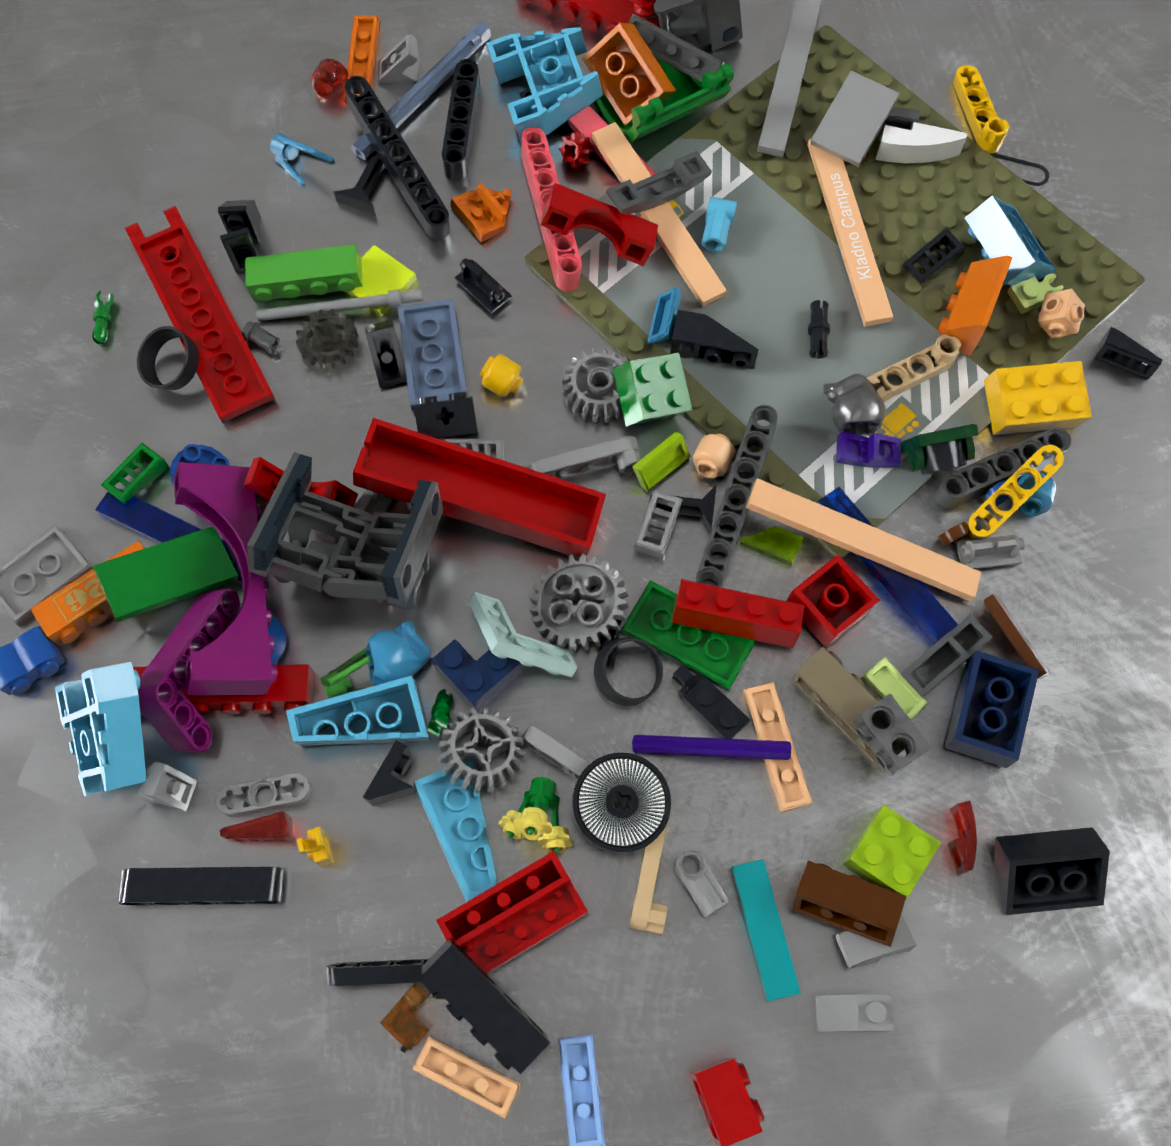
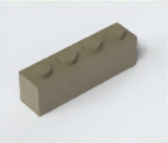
M822 647L796 670L791 680L882 771L883 769L874 757L875 751L869 743H864L860 740L855 732V724L853 723L860 713L881 699L877 696L873 697L865 689L864 682L857 675L850 674L842 666L841 659L834 652H828ZM872 717V723L876 728L886 729L883 719ZM898 743L892 744V749L896 755H899L904 750L902 745Z

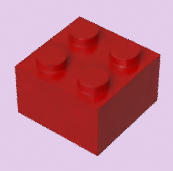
M837 554L793 589L786 601L805 605L802 622L827 648L868 615L880 599Z
M726 1058L690 1073L715 1144L718 1146H729L763 1132L760 1122L765 1121L764 1115L757 1099L753 1100L748 1094L746 1086L750 1085L751 1082L743 1063H737L735 1058Z

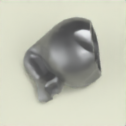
M853 374L837 383L824 384L823 393L828 396L830 402L834 403L832 419L840 433L843 431L858 435H870L881 427L886 416V407L882 398L864 375Z

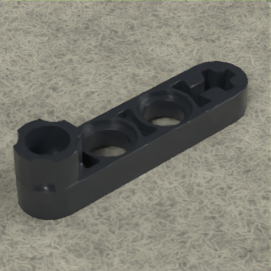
M429 959L330 964L326 966L327 985L419 983L424 979L421 967ZM429 992V998L445 999L440 993L435 997Z

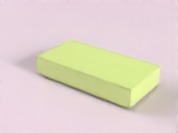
M886 657L861 677V680L880 699L891 693L910 720L929 704L901 676V673Z

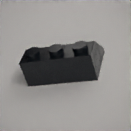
M1094 828L996 837L994 868L1005 915L1104 905L1110 850Z

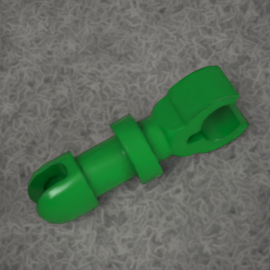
M99 290L94 298L97 312L93 313V320L96 323L93 328L92 339L97 344H104L108 338L109 330L107 329V324L111 322L109 310L113 304L114 296L112 293L109 294L108 302L103 305V301L99 297L101 294Z
M446 689L438 692L435 704L431 710L432 717L427 726V731L437 737L440 735L439 732L442 727L446 729L451 713L450 705L453 694L449 693L447 695Z

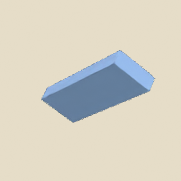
M593 1035L560 1038L558 1041L569 1145L605 1146Z

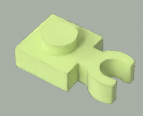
M1052 273L1046 275L1040 283L1034 276L1010 286L1007 293L1020 313L1023 314L1041 307L1045 294L1062 291L1064 287L1063 285L1058 287L1050 286L1056 278V275Z

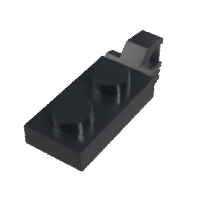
M681 665L673 673L672 679L682 687L678 692L683 697L682 701L721 738L733 739L750 722V719L731 700L699 672L694 676Z

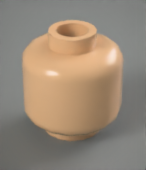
M723 434L705 435L700 440L693 454V463L697 472L704 477L715 478L724 476L735 458L736 450L730 439Z

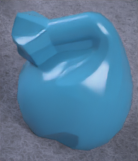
M403 622L401 626L395 629V632L390 630L378 631L367 640L366 657L371 658V661L368 663V669L373 685L376 686L414 675L429 660L431 650L416 634L413 622Z

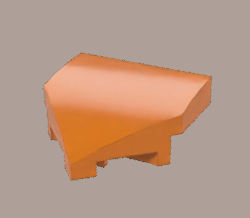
M478 182L477 190L473 189L451 198L450 207L480 242H484L504 230L512 190L503 189V192L487 189L483 183Z

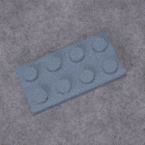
M454 299L399 306L398 314L411 410L414 411V405L420 404L419 398L437 396V401L448 400V394L465 391L466 397H468Z

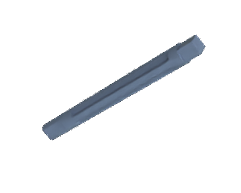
M480 21L387 111L396 128L454 73L455 66L460 60L468 59L491 37L489 26ZM365 133L351 146L354 154L363 160L374 151Z

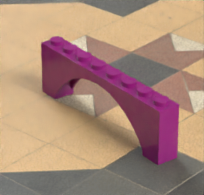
M178 462L174 476L175 504L184 505L197 513L224 538L237 559L243 580V602L241 611L236 619L212 643L200 651H190L185 665L187 695H266L271 684L276 682L277 667L276 664H271L274 638L268 634V627L271 624V610L266 608L265 603L269 592L268 582L263 581V576L248 571L247 544L261 517L260 504H256L255 500L258 493L243 485L250 467Z

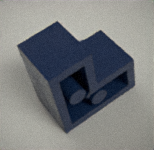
M456 639L431 659L435 670L470 708L474 707L477 713L523 673L521 663L518 660L509 657L505 659L499 658L490 649L478 660H475Z

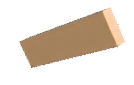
M774 682L744 689L743 695L757 740L789 741L792 746L791 758L789 760L764 759L780 813L811 805L813 802Z

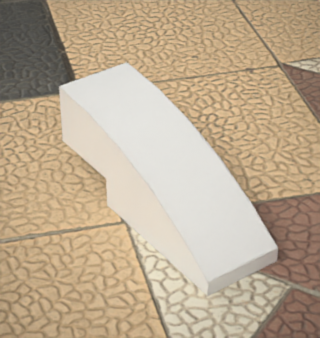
M916 122L913 123L911 130L885 125L876 160L893 163H926L959 156L968 133Z

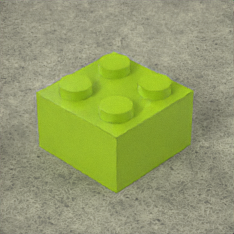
M882 805L874 813L842 865L865 881L880 887L891 888L896 893L905 895L906 899H908L941 845V842L886 805Z

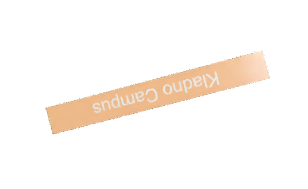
M809 139L808 149L863 325L866 327L892 322L894 316L844 161L811 145V139Z

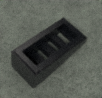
M248 228L220 236L236 273L246 270L245 258L259 256Z
M946 228L904 262L903 267L922 285L964 254L965 246ZM944 245L950 253L947 255L940 246ZM933 251L942 258L940 261L932 254ZM924 257H927L934 264L932 268L923 260ZM917 262L926 270V273L923 275L914 266Z
M1110 327L1101 340L1095 355L1097 359L1147 379L1153 375L1162 363L1161 358L1113 327Z

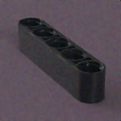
M472 59L460 60L456 64L442 148L444 173L451 181L463 180L469 170L481 88L478 64Z
M190 867L122 869L118 904L129 906L282 903L284 868Z

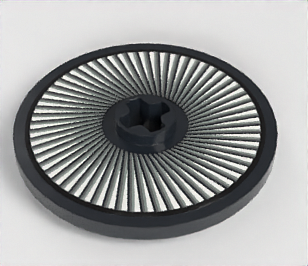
M612 753L593 761L579 776L572 798L573 814L581 832L596 846L616 853L634 852L651 844L666 827L671 812V794L662 773L647 759L631 753ZM620 794L622 798L626 796L630 798L627 804L628 810L624 811L622 807H614L613 804L617 800L615 795Z

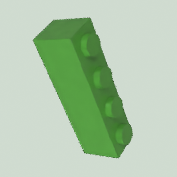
M356 244L245 258L246 288L254 302H268L272 299L297 298L313 294L323 295L337 291L349 292L354 290L355 287H363L362 258Z

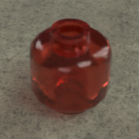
M326 58L320 61L312 73L311 85L320 97L334 100L343 93L345 82L349 79V74L342 63L335 59Z

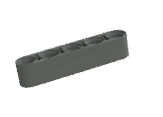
M1052 428L946 475L935 492L934 498L936 503L940 507L950 510L985 495L999 481L1008 480L1028 460L1024 455L1031 457L1045 445L1052 444L1060 448L1064 455L1071 445L1070 434L1062 428ZM1042 453L1043 461L1036 468L1033 463L1029 466L1037 471L1044 469L1048 464H1055L1053 462L1055 455L1050 453L1047 456ZM998 466L1004 467L1007 471L1001 470ZM972 477L980 479L982 483L976 482ZM946 488L954 490L957 495L949 493Z

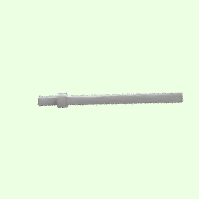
M399 289L388 291L387 294L262 309L256 311L258 321L387 305L390 308L402 306L403 303L424 301L423 290L401 292Z

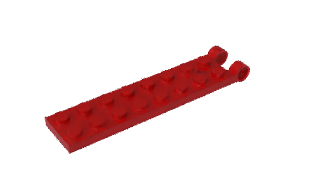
M174 206L163 211L171 226L146 238L138 223L125 227V230L174 328L180 330L195 342L199 352V365L196 373L219 419L224 423L275 399L178 209ZM169 255H175L173 259L166 260ZM180 338V340H181V342H182V344H183V346H184V348H185V350H186L185 342H184L183 338Z

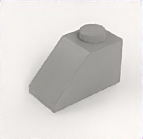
M891 994L815 996L817 1032L894 1031Z

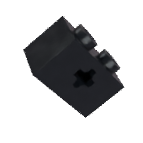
M465 391L448 394V400L437 401V396L419 398L420 404L414 405L418 432L434 438L477 433L478 428L473 396L466 397ZM443 407H447L448 412H454V416L450 417L449 423H444L442 418L438 419L437 414L442 412Z

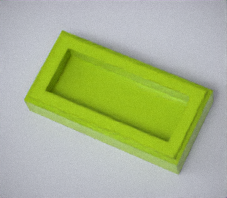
M676 431L632 466L643 489L646 491L650 490L691 457L683 435Z

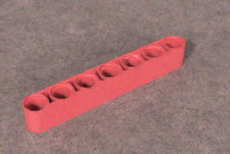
M530 127L522 133L521 159L540 225L546 201L554 184H559V180L544 131L536 127ZM540 225L556 286L563 291H574L580 284L582 261L573 230L569 234L563 235Z

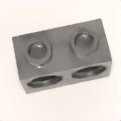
M891 693L860 713L853 721L857 736L862 742L869 743L875 751L874 757L877 763L885 771L889 770L892 776L931 748ZM872 717L883 719L886 729L876 728L872 723ZM893 743H898L904 747L906 751L905 757L894 753L892 749Z

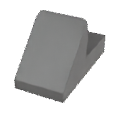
M409 33L378 61L379 83L411 84L418 82L419 64L417 59L419 52L417 37Z
M154 762L146 771L147 781L142 782L138 796L175 809L187 811L197 780L166 764Z

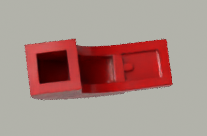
M261 457L253 458L243 485L262 495L261 500L268 504L284 471ZM336 480L327 482L311 481V487L308 491L354 507L358 497V493Z

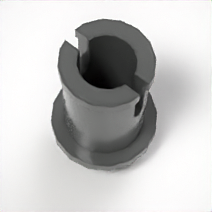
M249 321L242 329V335L246 342L255 343L269 354L274 353L280 344V339L261 328V324L258 322L253 323Z

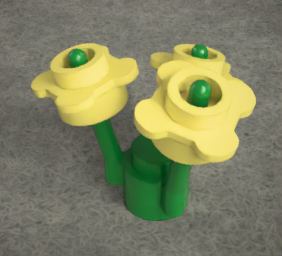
M537 777L532 779L530 790L525 791L523 802L518 812L509 810L506 816H502L498 822V825L503 828L502 831L507 836L514 839H520L521 837L528 840L538 839V843L542 844V848L550 853L552 851L561 853L566 851V848L574 846V841L570 840L568 828L559 826L558 805L560 797L555 795L556 783L548 778ZM549 807L551 808V823L547 822L548 816L544 812Z

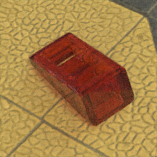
M284 811L219 830L220 836L231 842H291L296 840L292 817Z

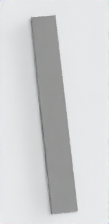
M795 0L757 152L780 157L784 155L822 0Z

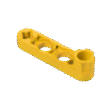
M970 65L960 66L953 79V86L976 143L989 154L996 153L1004 142L1009 130V124L1006 120H1002L997 116L979 71ZM968 96H977L981 101L973 102ZM985 116L988 118V121L980 122L976 117Z
M1045 445L1036 451L971 515L967 521V526L970 530L968 535L973 539H986L990 537L1062 466L1064 455L1060 448L1054 445ZM1042 453L1047 456L1052 453L1055 455L1053 462L1056 465L1048 464L1040 472L1046 475L1042 478L1040 473L1029 465L1033 463L1036 468L1044 459L1041 455ZM1023 473L1032 475L1035 479L1034 487L1027 490L1021 488L1017 482L1018 476ZM999 495H1008L1012 499L1013 506L1010 510L1001 511L996 507L995 500ZM989 506L992 513L998 517H1001V520L997 521L995 516L992 518V516L989 515L990 512L985 510V508ZM975 519L987 521L989 530L981 529L977 531L975 529L977 525Z

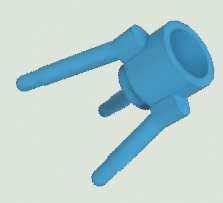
M282 133L276 134L270 143L271 152L276 154L275 161L281 164L301 185H304V180L287 162L289 159H295L299 150L329 162L334 161L333 157L319 152L308 145L294 141Z

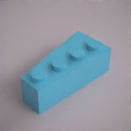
M412 675L286 710L293 742L300 746L394 743L396 740L398 742L431 741L416 682Z

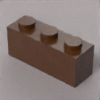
M808 861L796 892L792 910L891 947L906 896L896 893L891 888L880 887L866 882L858 876L847 875L833 870L828 865Z

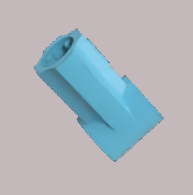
M710 196L705 217L706 225L701 246L706 248L708 252L717 253L725 249L729 227L732 226L735 216L736 201Z

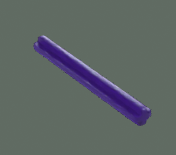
M634 735L632 739L633 752L645 754L789 760L792 750L789 741Z

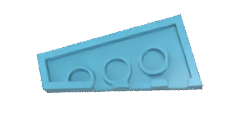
M463 762L466 766L475 770L474 763ZM440 770L415 781L413 786L465 901L468 902L497 884L480 793L476 794L474 792V784H469L468 789L463 791V781L461 779L455 784L451 782L454 771L444 774Z

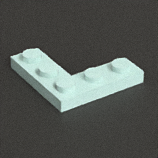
M473 592L468 602L490 647V651L495 656L503 659L509 657L518 660L528 667H533L534 665L545 669L553 675L573 676L578 667L569 650L517 634L500 600Z

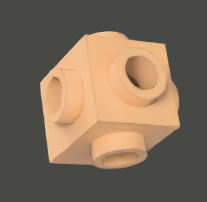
M1072 288L1047 293L1044 296L1042 308L1038 314V323L1051 338L1077 334L1080 323L1084 318L1085 305Z

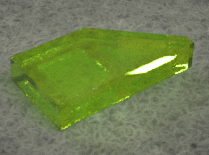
M773 526L758 534L742 537L740 546L791 566L803 537Z

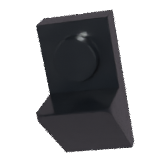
M397 740L363 796L365 801L372 806L417 793L413 786L397 778L399 774L403 775L407 771L412 760L409 757L411 752L408 747Z

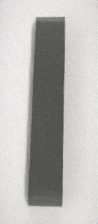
M769 405L757 406L751 413L696 575V582L698 583L705 579H712L717 583V587H724L749 509L745 507L754 482L757 478L760 479L776 430L778 415L776 410ZM766 420L770 425L761 426L757 421ZM755 445L762 450L755 453L749 451L748 447ZM745 471L751 473L753 477L743 479L738 474ZM733 498H740L744 501V504L734 506L729 501ZM726 524L731 525L735 528V531L729 534L724 533L720 530V527ZM718 551L724 553L726 559L715 561L710 555Z

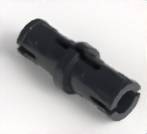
M820 300L813 301L810 304L811 323L808 326V334L810 335L809 355L815 358L816 351H818V359L828 355L827 337L830 332V324L828 323L829 304L824 300L822 308H820Z

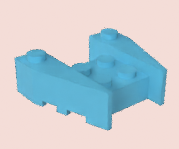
M581 27L561 29V33L554 34L535 31L532 36L522 37L520 33H514L486 43L500 84L523 75L527 79L532 95L507 104L520 143L522 142V133L525 129L536 127L544 131L545 135H548L569 118L603 96L598 72L595 71L583 76L576 58L577 55L587 52Z
M132 662L90 669L81 674L82 680L66 682L54 687L63 728H71L73 741L69 742L71 754H76L78 777L84 796L146 782L137 690L140 688V678L137 670H133Z

